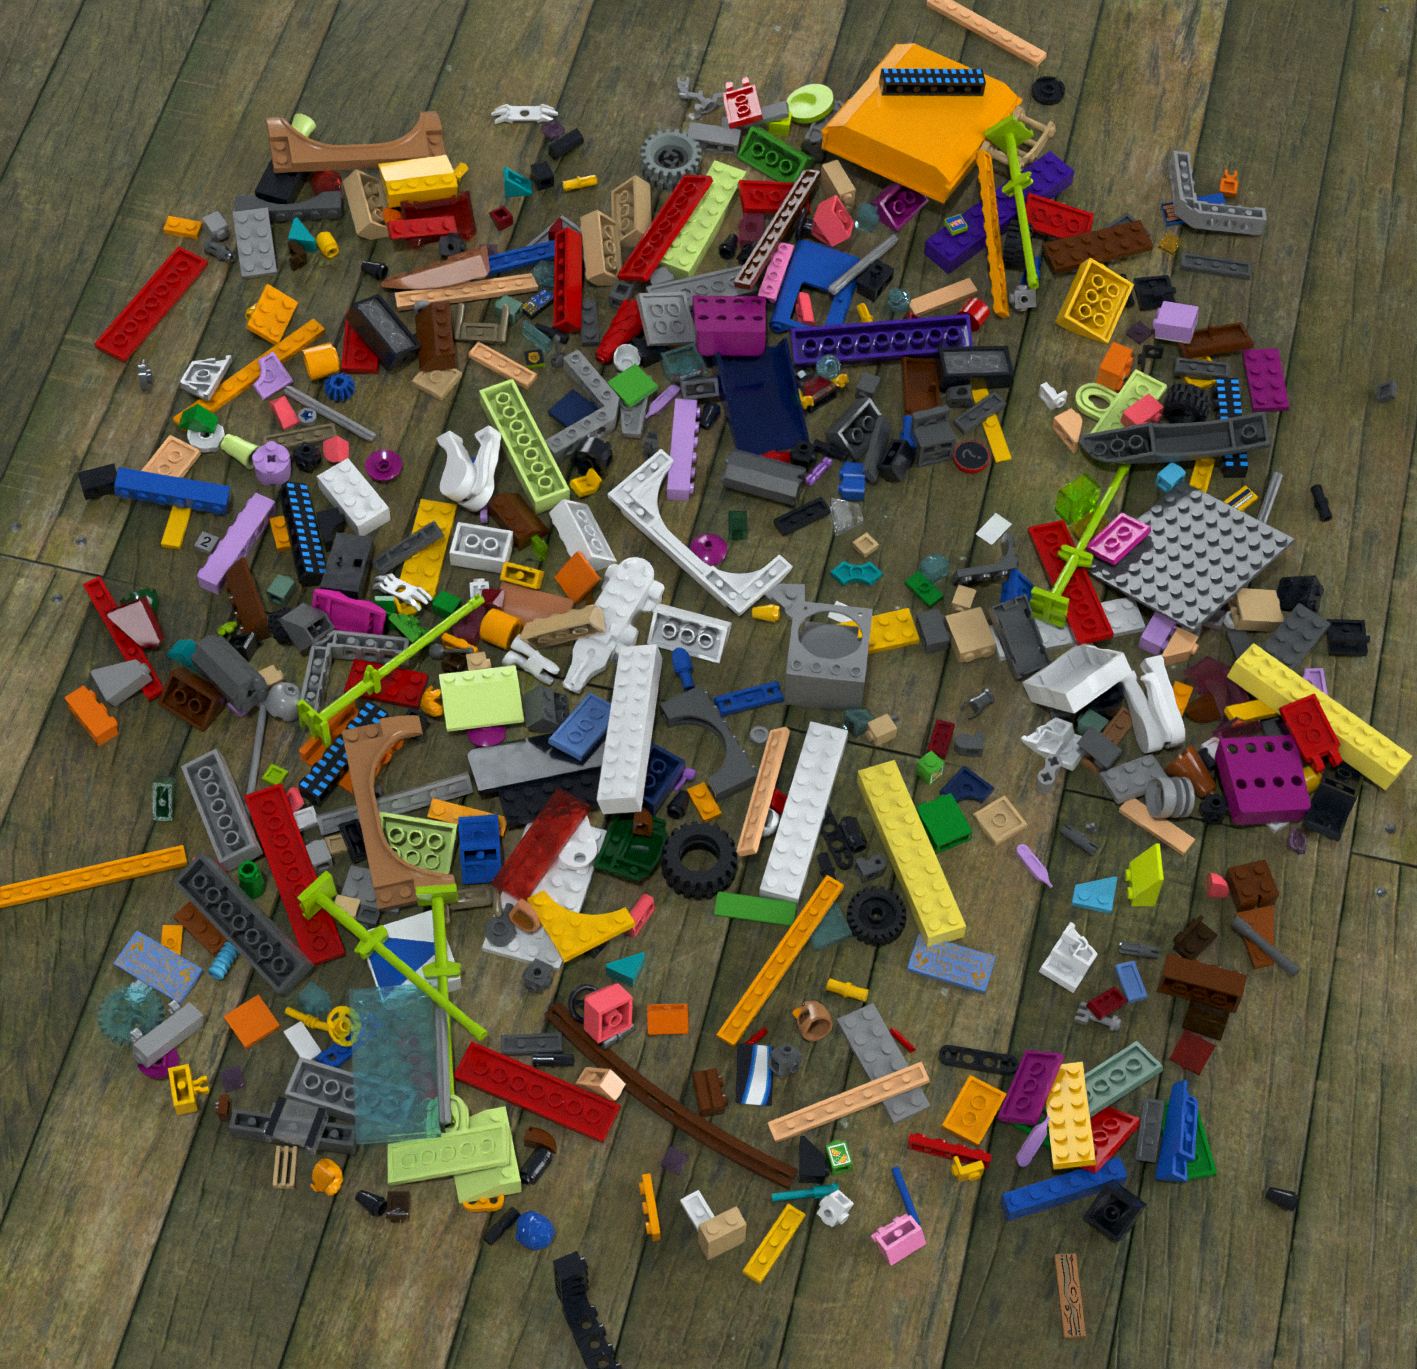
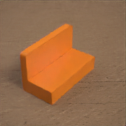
M688 1003L647 1004L648 1034H688Z

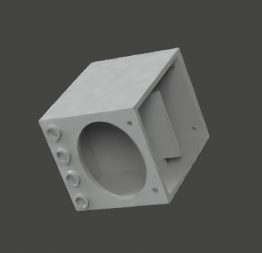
M795 600L786 669L784 704L861 713L873 609ZM823 612L845 615L859 626L805 621L804 631H798L804 620L814 614ZM859 628L862 632V638L858 637Z

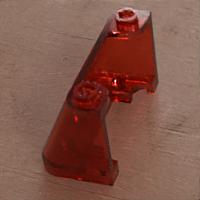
M469 191L461 192V195L457 196V198L455 195H452L451 198L419 203L414 201V205L409 203V200L400 201L402 220L454 216L457 233H459V236L464 237L463 240L473 239V236L477 234ZM440 236L406 239V242L411 248H418L422 246L421 244L439 242Z

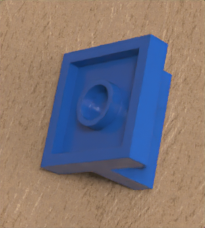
M1010 570L1009 581L1002 583L1000 603L1026 594L1030 603L1032 598L1031 591L1034 585L1019 570Z

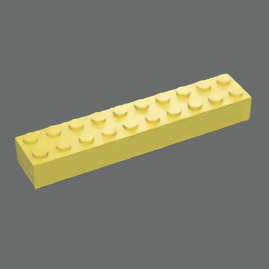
M1254 643L1235 661L1227 675L1229 679L1278 714H1280L1278 710L1280 707L1315 693L1341 744L1338 749L1342 760L1385 791L1412 758V755Z
M895 760L858 770L857 784L926 946L929 947L945 941L950 942L963 938L965 936L966 924Z

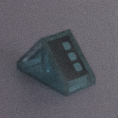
M847 709L844 713L843 726L855 739L865 733L867 723L875 718L868 709Z

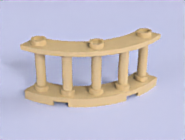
M1017 105L1013 113L1015 119L1043 132L1038 142L1032 139L1024 142V144L1033 147L1029 153L1017 148L1020 171H1022L1037 160L1038 154L1049 137H1053L1056 128L1052 121L1046 126L1026 117L1025 110ZM984 140L980 150L984 149L991 155L992 159L1009 166L1007 154L1001 152V149L992 141Z

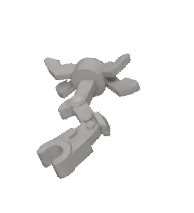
M677 77L678 92H680L679 98L684 100L688 98L696 99L701 103L695 104V120H698L700 115L712 112L715 107L723 106L722 102L717 101V99L723 97V93H714L712 99H705L702 90L699 93L688 91L690 85L689 77H686V81L683 82L680 81V77Z

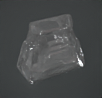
M831 498L829 504L831 509L830 516L836 536L864 524L859 503L855 504L847 500Z

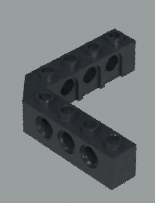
M575 1251L553 1260L555 1291L562 1304L564 1317L586 1368L622 1369L620 1363H615L613 1359L615 1352L611 1343H606L604 1336L607 1334L603 1324H598L596 1320L598 1316L594 1304H589L587 1299V1291L589 1290L587 1276L589 1275L587 1271L588 1265L584 1256L580 1257L578 1252ZM583 1322H589L592 1325L588 1329L580 1327ZM597 1341L600 1343V1346L598 1348H591L589 1343ZM599 1361H606L608 1366L600 1368L597 1366V1363Z

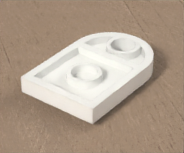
M586 810L548 820V826L560 862L571 870H583L590 867L597 857V845ZM577 856H583L585 858V861L582 863H577L575 861V858Z

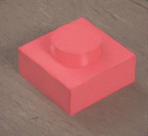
M291 787L286 796L292 812H296L303 806L304 801L298 787Z

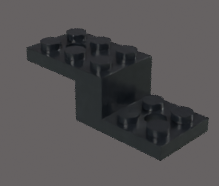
M1327 760L1319 784L1311 798V807L1305 815L1302 826L1311 832L1324 835L1329 840L1339 842L1347 818L1357 800L1365 775L1344 762H1340V765L1332 767L1329 760Z

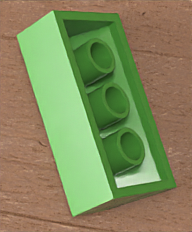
M751 126L736 156L778 182L796 183L804 168L811 169L815 161L811 156L758 126Z

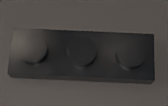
M819 497L775 518L773 523L784 537L831 514V509L824 499Z

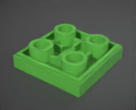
M636 363L607 382L628 408H631L658 390V385Z
M392 613L388 618L412 643L429 632L428 629L422 628L419 625L420 621L413 615L409 617L404 613ZM432 640V641H431L430 643H428L426 646H430L431 644H434V643H435V640Z

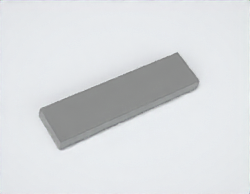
M787 101L761 107L763 120L739 126L735 129L742 130L789 117ZM723 117L722 127L730 128L727 117Z

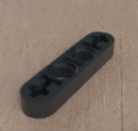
M827 806L825 812L826 819L823 820L821 834L836 865L842 870H849L854 864L853 854L841 833L830 807ZM830 824L835 829L832 832H826L824 826ZM834 841H840L843 845L837 849L831 844ZM843 852L845 859H849L848 864L841 862L842 856L840 853Z
M944 1045L938 1055L939 1061L946 1066L1004 1076L1014 1075L1019 1066L1017 1058L1012 1055L954 1045ZM946 1052H950V1059L946 1058ZM957 1053H960L959 1061H956ZM966 1054L972 1055L974 1061L966 1063L963 1060V1056ZM991 1058L994 1061V1065L988 1067L984 1065L983 1060ZM998 1060H1001L1000 1068H997ZM1007 1062H1011V1069H1007Z

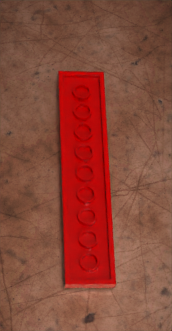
M282 783L244 795L300 950L315 966L345 956V951L332 916L327 911L321 908L310 920H307L302 915L304 911L300 909L299 905L301 902L297 897L317 879Z

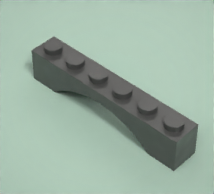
M341 191L322 192L312 199L295 204L270 203L254 195L235 196V212L268 207L270 222L293 221L296 217L300 221L342 218Z

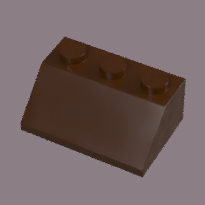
M502 492L487 502L488 514L500 529L513 531V545L519 552L550 534L548 528L520 494Z
M182 667L171 670L158 704L200 731L205 732L222 713L227 699L212 684Z

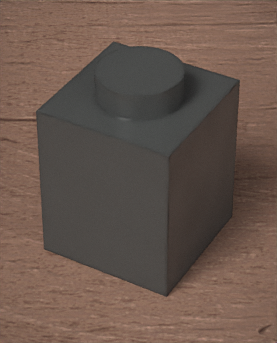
M864 372L856 386L855 398L870 397L873 401L880 388L881 377Z

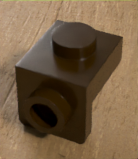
M294 239L289 241V254L292 256L289 259L290 268L292 271H295L307 264L306 252L303 246L297 244Z
M449 653L447 658L441 661L444 673L463 672L467 665L466 654Z
M388 1191L386 1219H391L392 1223H402L404 1219L409 1217V1191Z

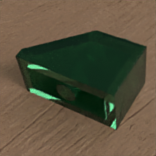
M156 776L152 782L153 821H173L177 796L176 777Z

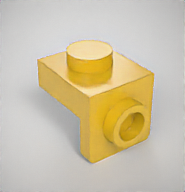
M591 468L586 476L572 479L569 485L580 498L596 493L602 479Z
M394 596L395 613H404L407 616L417 614L418 611L412 605L405 604V602L400 604ZM413 598V599L418 603V605L421 607L419 601H418L417 599Z
M958 1156L953 1157L950 1169L954 1177L957 1176L960 1183L966 1180H978L983 1175L984 1165L981 1160L961 1166Z

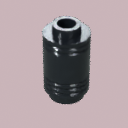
M851 816L842 818L838 826L849 849L853 853L866 849L867 839L857 818Z
M543 1147L536 1148L519 1170L522 1183L535 1185L545 1172L553 1157L547 1149Z

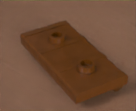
M1242 322L1215 327L1209 324L1207 328L1194 331L1190 344L1175 342L1182 357L1187 359L1251 349L1254 346Z
M901 357L904 416H912L917 411L940 406L939 385L934 359Z

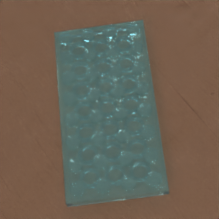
M414 984L349 989L357 1145L441 1137L433 1000Z

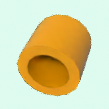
M330 342L302 350L306 370L311 381L335 375V372L339 374L340 362L338 354Z
M492 608L481 622L480 638L483 641L510 651L512 649V642L521 634L523 621L520 618Z

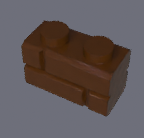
M716 1068L693 1072L692 1081L699 1116L703 1118L723 1114L725 1106H728L726 1093L722 1094L721 1087H724L722 1074L718 1075Z

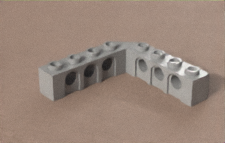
M1173 151L1168 170L1174 214L1192 228L1261 236L1267 221L1265 208L1241 207V205L1230 206L1223 203L1212 204L1205 201H1197L1196 193H1194L1195 182L1192 180L1193 169L1190 166L1191 154L1189 152Z
M579 350L563 358L564 372L573 378L578 384V388L585 392L588 400L592 401L599 410L545 440L556 464L570 458L586 435H591L601 440L616 430L617 418L619 416V396Z
M333 630L327 634L326 638L320 642L318 640L311 645L300 700L303 699L316 712L322 711L333 658L345 660L359 659L386 664L411 645L410 640L405 637ZM410 658L401 665L408 666Z

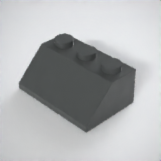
M870 397L858 398L824 434L830 443L847 450L848 457L857 461L869 448L877 417L882 414Z

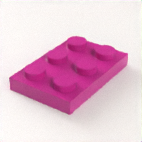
M1121 513L1088 543L1086 552L1116 565L1151 532L1150 526Z

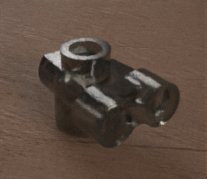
M805 139L800 146L801 151L814 158V163L816 164L818 162L822 164L827 158L826 154L828 151L821 148V143H817L814 147Z

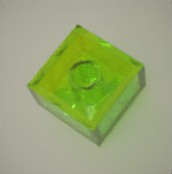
M1087 472L1058 491L1054 511L1068 526L1074 522H1079L1084 515L1096 510L1101 486Z

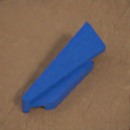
M1186 1080L1174 1083L1172 1086L1155 1176L1157 1180L1187 1182V1162L1195 1160L1198 1102L1195 1097L1189 1095L1187 1091L1188 1082Z

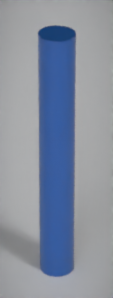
M898 1166L893 1167L891 1171L907 1213L913 1217L918 1225H921Z

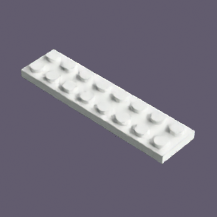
M1126 597L1101 603L1114 632L1113 638L1145 630V624L1136 600ZM1035 618L1043 639L1042 644L1046 647L1047 651L1076 645L1067 621L1064 628H1060ZM990 625V630L996 642L999 660H1006L994 625Z

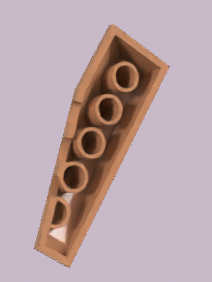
M484 245L448 256V259L442 263L439 260L434 261L427 268L417 267L411 270L410 274L405 271L385 278L381 285L382 287L396 289H426L457 283L463 285L469 283L474 278L477 280L487 277L490 271L487 246Z

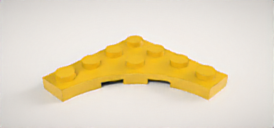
M545 890L527 898V902L537 912L541 926L564 963L636 926L626 907L611 913L588 915L573 912L560 906Z

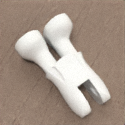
M519 634L512 642V650L505 655L502 664L504 666L518 665L542 683L551 685L554 678L544 672L543 668L553 674H558L560 668L554 662L543 657L538 650L535 651L529 644L520 640ZM519 652L527 655L529 657L528 660L525 657H523Z

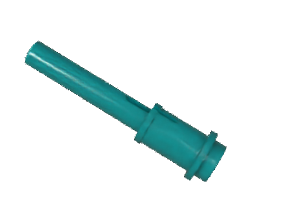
M831 1182L830 1185L813 1186V1189L771 1193L772 1202L814 1197V1199L824 1198L839 1190V1185Z

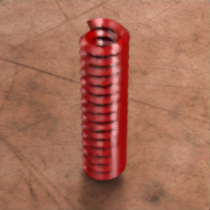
M763 1026L744 1044L755 1045L756 1042L768 1033L767 1029H765L766 1026Z
M896 1028L889 1030L891 1035L909 1053L916 1050L912 1043L907 1041Z

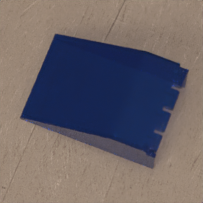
M783 338L778 345L765 347L766 354L757 357L730 356L731 361H728V356H721L720 351L715 352L711 357L713 373L718 379L720 401L735 447L738 450L762 455L772 450L791 449L792 446L796 445L797 440L810 442L787 338Z

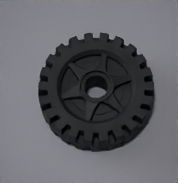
M872 886L871 889L868 887L864 888L863 892L859 890L852 897L847 909V924L849 931H852L854 937L857 936L858 941L861 942L863 940L864 944L869 945V943H872V946L876 947L879 943L880 946H885L886 942L888 944L892 943L893 939L899 938V934L903 932L906 922V907L896 892L892 894V890L889 888L886 891L883 886H880V889ZM873 914H878V915H880L881 917H880V918H875V917H873L872 915H873Z

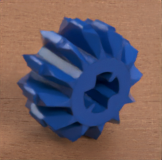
M335 372L334 376L329 375L328 379L325 380L324 391L328 395L329 400L334 399L335 402L338 400L344 402L345 398L350 400L351 395H354L355 382L350 375H345L344 372L341 374Z

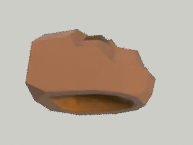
M520 899L509 913L508 918L521 930L527 932L537 931L540 927L537 912L532 908L531 904Z

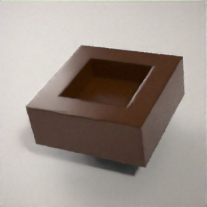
M220 1094L219 1102L216 1101L215 1114H218L220 1122H229L231 1101L228 1094Z

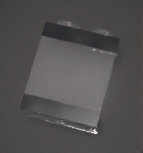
M279 1096L277 1102L272 1104L270 1121L266 1122L263 1128L266 1142L271 1143L272 1138L303 1146L307 1154L315 1155L329 1118L327 1109Z

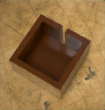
M1266 859L1227 869L1224 879L1228 884L1229 893L1237 913L1253 910L1256 904L1258 908L1275 905L1279 892Z

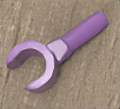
M686 768L681 780L674 787V791L677 792L687 779L693 781L696 771Z

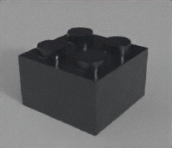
M1112 1179L1103 1186L1084 1215V1218L1118 1243L1126 1237L1147 1204Z

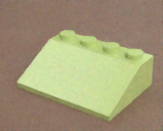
M515 665L439 674L447 732L524 722Z
M379 812L385 839L400 858L425 870L451 874L459 839L458 824L389 812Z
M506 1106L484 1110L469 1117V1129L504 1122L508 1124L509 1165L455 1174L454 1179L459 1204H462V1202L478 1201L486 1197L487 1199L498 1197L501 1194L509 1195L522 1192ZM456 1123L445 1127V1132L448 1133L453 1130Z

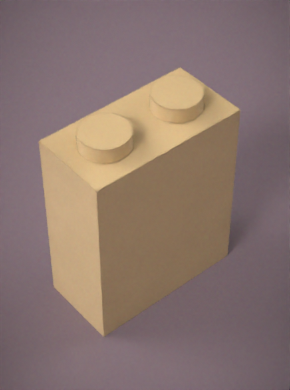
M838 160L823 164L820 188L827 199L837 195L849 214L854 212L856 189Z
M1242 588L1228 601L1235 630L1275 632L1284 621L1276 590Z
M981 607L945 616V629L950 632V643L959 663L971 662L974 659L986 658L995 654L996 642Z
M737 1206L699 1224L698 1243L707 1260L745 1242L747 1224Z

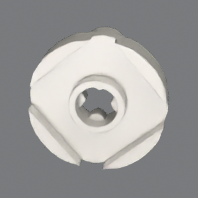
M219 423L217 424L215 434L209 433L207 438L202 437L205 435V432L188 430L187 437L190 445L204 453L217 452L225 437L224 429Z

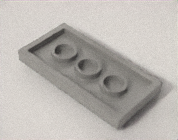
M268 207L233 212L242 279L278 275Z

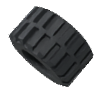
M1011 220L1008 225L1003 249V262L1024 267L1026 263L1019 221ZM1028 223L1030 238L1032 239L1034 227L1033 223Z
M1176 383V385L1170 386L1167 390L1162 414L1171 424L1204 422L1211 405V397L1199 386Z

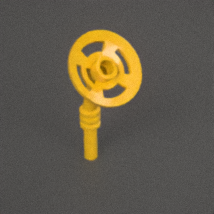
M338 1006L332 1009L327 1017V1023L320 1021L319 1018L311 1014L306 1015L291 1007L285 1009L286 1015L302 1021L305 1026L313 1030L317 1028L328 1031L333 1041L340 1046H352L361 1037V1021L355 1011L347 1006ZM339 1012V1017L332 1022L331 1019L333 1015ZM346 1014L352 1019L354 1024L353 1026L349 1018L345 1016ZM350 1032L354 1033L352 1039L350 1041H346L345 1037L348 1036Z

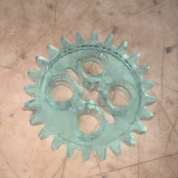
M134 982L128 988L123 983V989L121 990L116 986L115 993L108 991L110 997L102 998L105 1004H99L101 1011L97 1012L98 1018H100L97 1022L101 1026V1032H105L106 1039L111 1037L113 1044L118 1040L120 1046L124 1042H127L128 1047L131 1046L130 1038L132 1036L130 1032L135 1029L133 1028L134 1025L142 1024L137 1029L145 1036L156 1028L157 1025H160L163 1022L161 1018L165 1017L164 1011H162L165 1008L163 1003H161V997H157V992L155 990L151 992L150 986L144 989L142 983L135 987ZM123 1001H129L126 1005H120ZM145 1005L148 1006L147 1009H145V1010H140V1008H141L142 1006H145ZM122 1019L120 1023L114 1024L115 1020Z

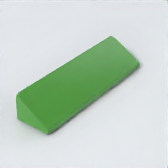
M718 891L714 915L791 927L795 920L797 903Z

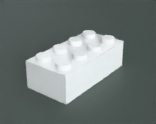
M348 458L317 476L319 489L334 508L338 507L339 513L344 514L345 521L356 535L365 536L391 520L389 507Z

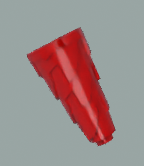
M626 298L617 310L616 316L595 352V359L600 364H608L613 359L617 347L622 344H630L633 337L636 338L640 333L644 332L636 300L631 299L628 302V298Z

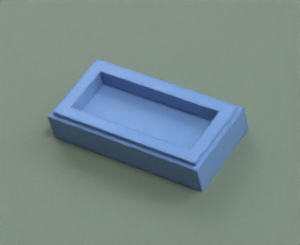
M1135 961L1115 965L1114 969L1125 998L1128 1000L1127 1003L1147 999L1148 995Z

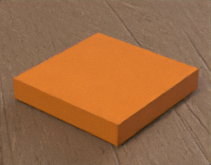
M577 551L554 577L569 599L575 600V605H578L601 579L580 551Z
M259 994L224 1015L225 1021L245 1050L281 1028Z

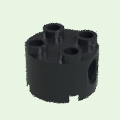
M586 435L571 456L572 466L575 467L576 465L578 468L577 472L583 476H586L591 468L600 477L603 476L613 459L612 445L608 441H602L591 435Z
M1117 683L1083 707L1085 713L1090 708L1107 720L1113 719L1121 708L1124 695L1122 687Z

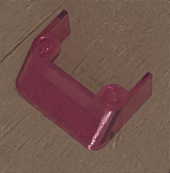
M1206 656L1183 671V673L1194 680L1195 683L1193 685L1199 693L1202 692L1205 695L1213 694L1221 718H1218L1220 724L1217 725L1215 731L1211 732L1212 735L1219 739L1240 738L1254 735L1261 731L1262 725L1259 720L1247 722L1239 717L1229 720L1224 712L1227 706L1250 702L1245 690L1227 677L1232 667L1210 656Z

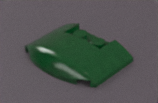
M635 812L617 813L596 857L593 868L639 882L642 878L649 875L661 860L662 847L665 845L667 832L664 827L666 822L664 819L652 816V836L632 833Z

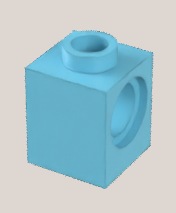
M1171 462L1157 474L1155 485L1167 494L1181 481L1184 482L1186 472L1182 467Z

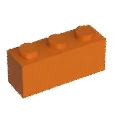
M83 685L64 697L69 710L99 747L118 735L117 721L113 716L109 717L107 715L106 707L103 703L99 704L96 701L97 697L92 690L88 691Z

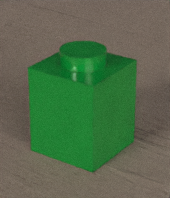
M441 590L439 595H436L432 600L433 614L446 619L462 607V599Z

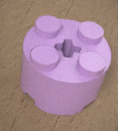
M269 441L259 447L253 454L256 478L262 484L268 486L276 484L277 486L285 483L290 478L292 470L289 452L284 446L276 444L274 441Z

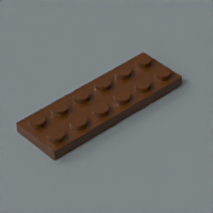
M1141 220L1042 243V250L1054 274L1077 269L1081 263L1089 258L1102 263L1152 251L1153 244Z

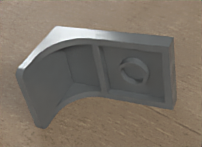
M1006 532L1000 539L1002 548V559L1000 562L958 569L951 576L952 584L965 586L971 581L983 583L987 582V579L990 578L1002 580L1006 578L1005 576H1009L1010 570L1017 569L1019 565L1018 555L1014 553L1013 548L1015 547L1014 536H1011L1010 532Z

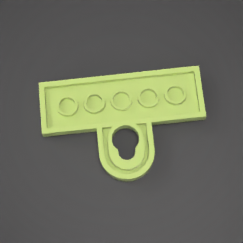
M1135 369L1119 393L1097 383H1088L1081 386L1076 392L1075 405L1081 413L1098 421L1091 433L1122 428L1124 426L1120 421L1122 413L1148 393L1159 401L1167 385ZM1096 395L1109 403V407L1099 409L1094 406L1088 397Z
M450 1094V1107L452 1115L456 1119V1124L450 1132L441 1133L438 1120L437 1098L431 1103L427 1111V1137L388 1144V1184L394 1186L509 1165L508 1124L504 1122L469 1129L467 1105L460 1097Z

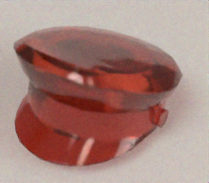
M336 170L317 171L312 178L311 187L316 195L327 191H341L342 179Z

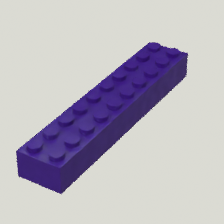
M1051 151L1047 152L1021 171V174L1028 171L1031 172L1030 177L1033 179V183L1023 189L1024 201H1026L1028 193L1050 200L1072 185L1074 170ZM1009 181L995 190L1000 236L1007 232L1011 220L1019 221L1015 195L1008 197L1002 192V187ZM983 200L961 214L968 226L967 231L952 236L945 226L925 241L924 254L948 275L987 247L985 242L987 235L984 229L985 218L982 212Z
M969 314L791 328L789 333L793 369L901 360V357L905 356L910 358L935 357L938 347L973 346Z

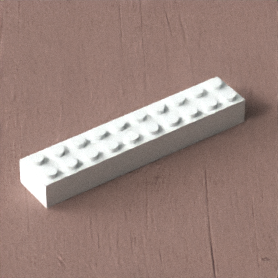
M657 644L620 647L597 802L603 814L641 812L663 660Z
M810 721L760 886L759 897L797 903L796 909L798 910L825 818V812L829 805L847 744L848 730Z

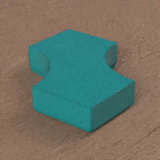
M843 561L830 572V576L843 587L854 582L863 583L871 587L883 577V572L871 562L863 565H851Z

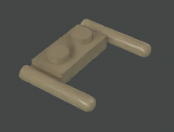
M458 304L454 341L506 342L509 305H503L501 324L499 325L495 323L463 322L465 304Z
M487 886L457 890L459 903L444 904L445 924L450 923L449 908L455 910L491 905V902H493L495 917H502L498 886H492L490 889Z

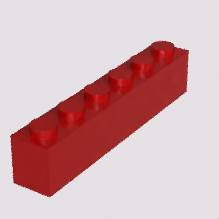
M567 227L555 233L553 327L571 334L581 329L582 235Z

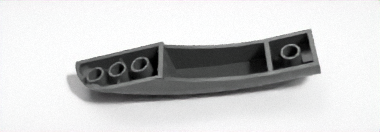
M1265 412L1193 423L1152 424V422L1079 436L1084 450L1091 457L1101 462L1115 464L1192 461L1271 448Z

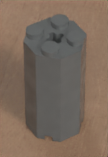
M738 449L727 454L725 460L727 469L721 477V482L724 483L725 487L793 506L798 503L799 499H796V495H801L806 475L803 473L806 472V468Z
M214 635L206 636L196 643V652L190 656L194 667L237 710L248 712L260 701L265 700L268 695L266 692L268 686L265 678L221 635H217L218 637Z

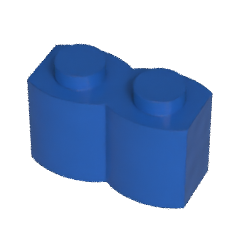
M844 462L843 467H840L839 478H842V482H839L838 493L842 494L841 499L864 501L865 474L862 471L864 463Z

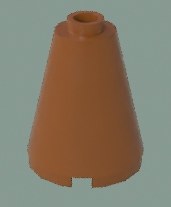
M1193 745L1185 749V752L1176 757L1164 769V772L1170 777L1189 778L1193 785L1194 793L1202 799L1205 795L1216 792L1215 787L1217 785Z

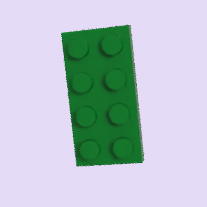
M1165 1101L1166 1103L1161 1130L1162 1138L1166 1123L1169 1101ZM1199 1109L1195 1160L1187 1162V1181L1217 1175Z

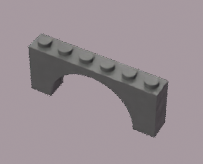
M701 685L660 704V715L668 728L678 725L700 726L711 731L722 742L726 753L724 763L713 776L706 779V786L716 803L755 785L758 775L756 767L754 765L751 766L746 751L741 750L737 737L735 735L732 736L727 721L722 720L718 707L716 705L713 706L709 693L704 691Z

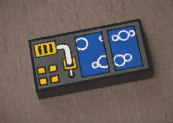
M544 286L523 302V313L532 320L554 303V293Z

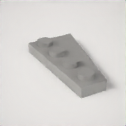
M649 396L631 408H628L620 399L623 437L641 439Z

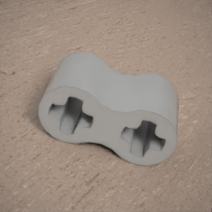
M1050 754L1045 758L1043 770L1038 773L1036 781L1038 792L1047 794L1052 791L1055 778L1060 774L1062 758L1059 755Z

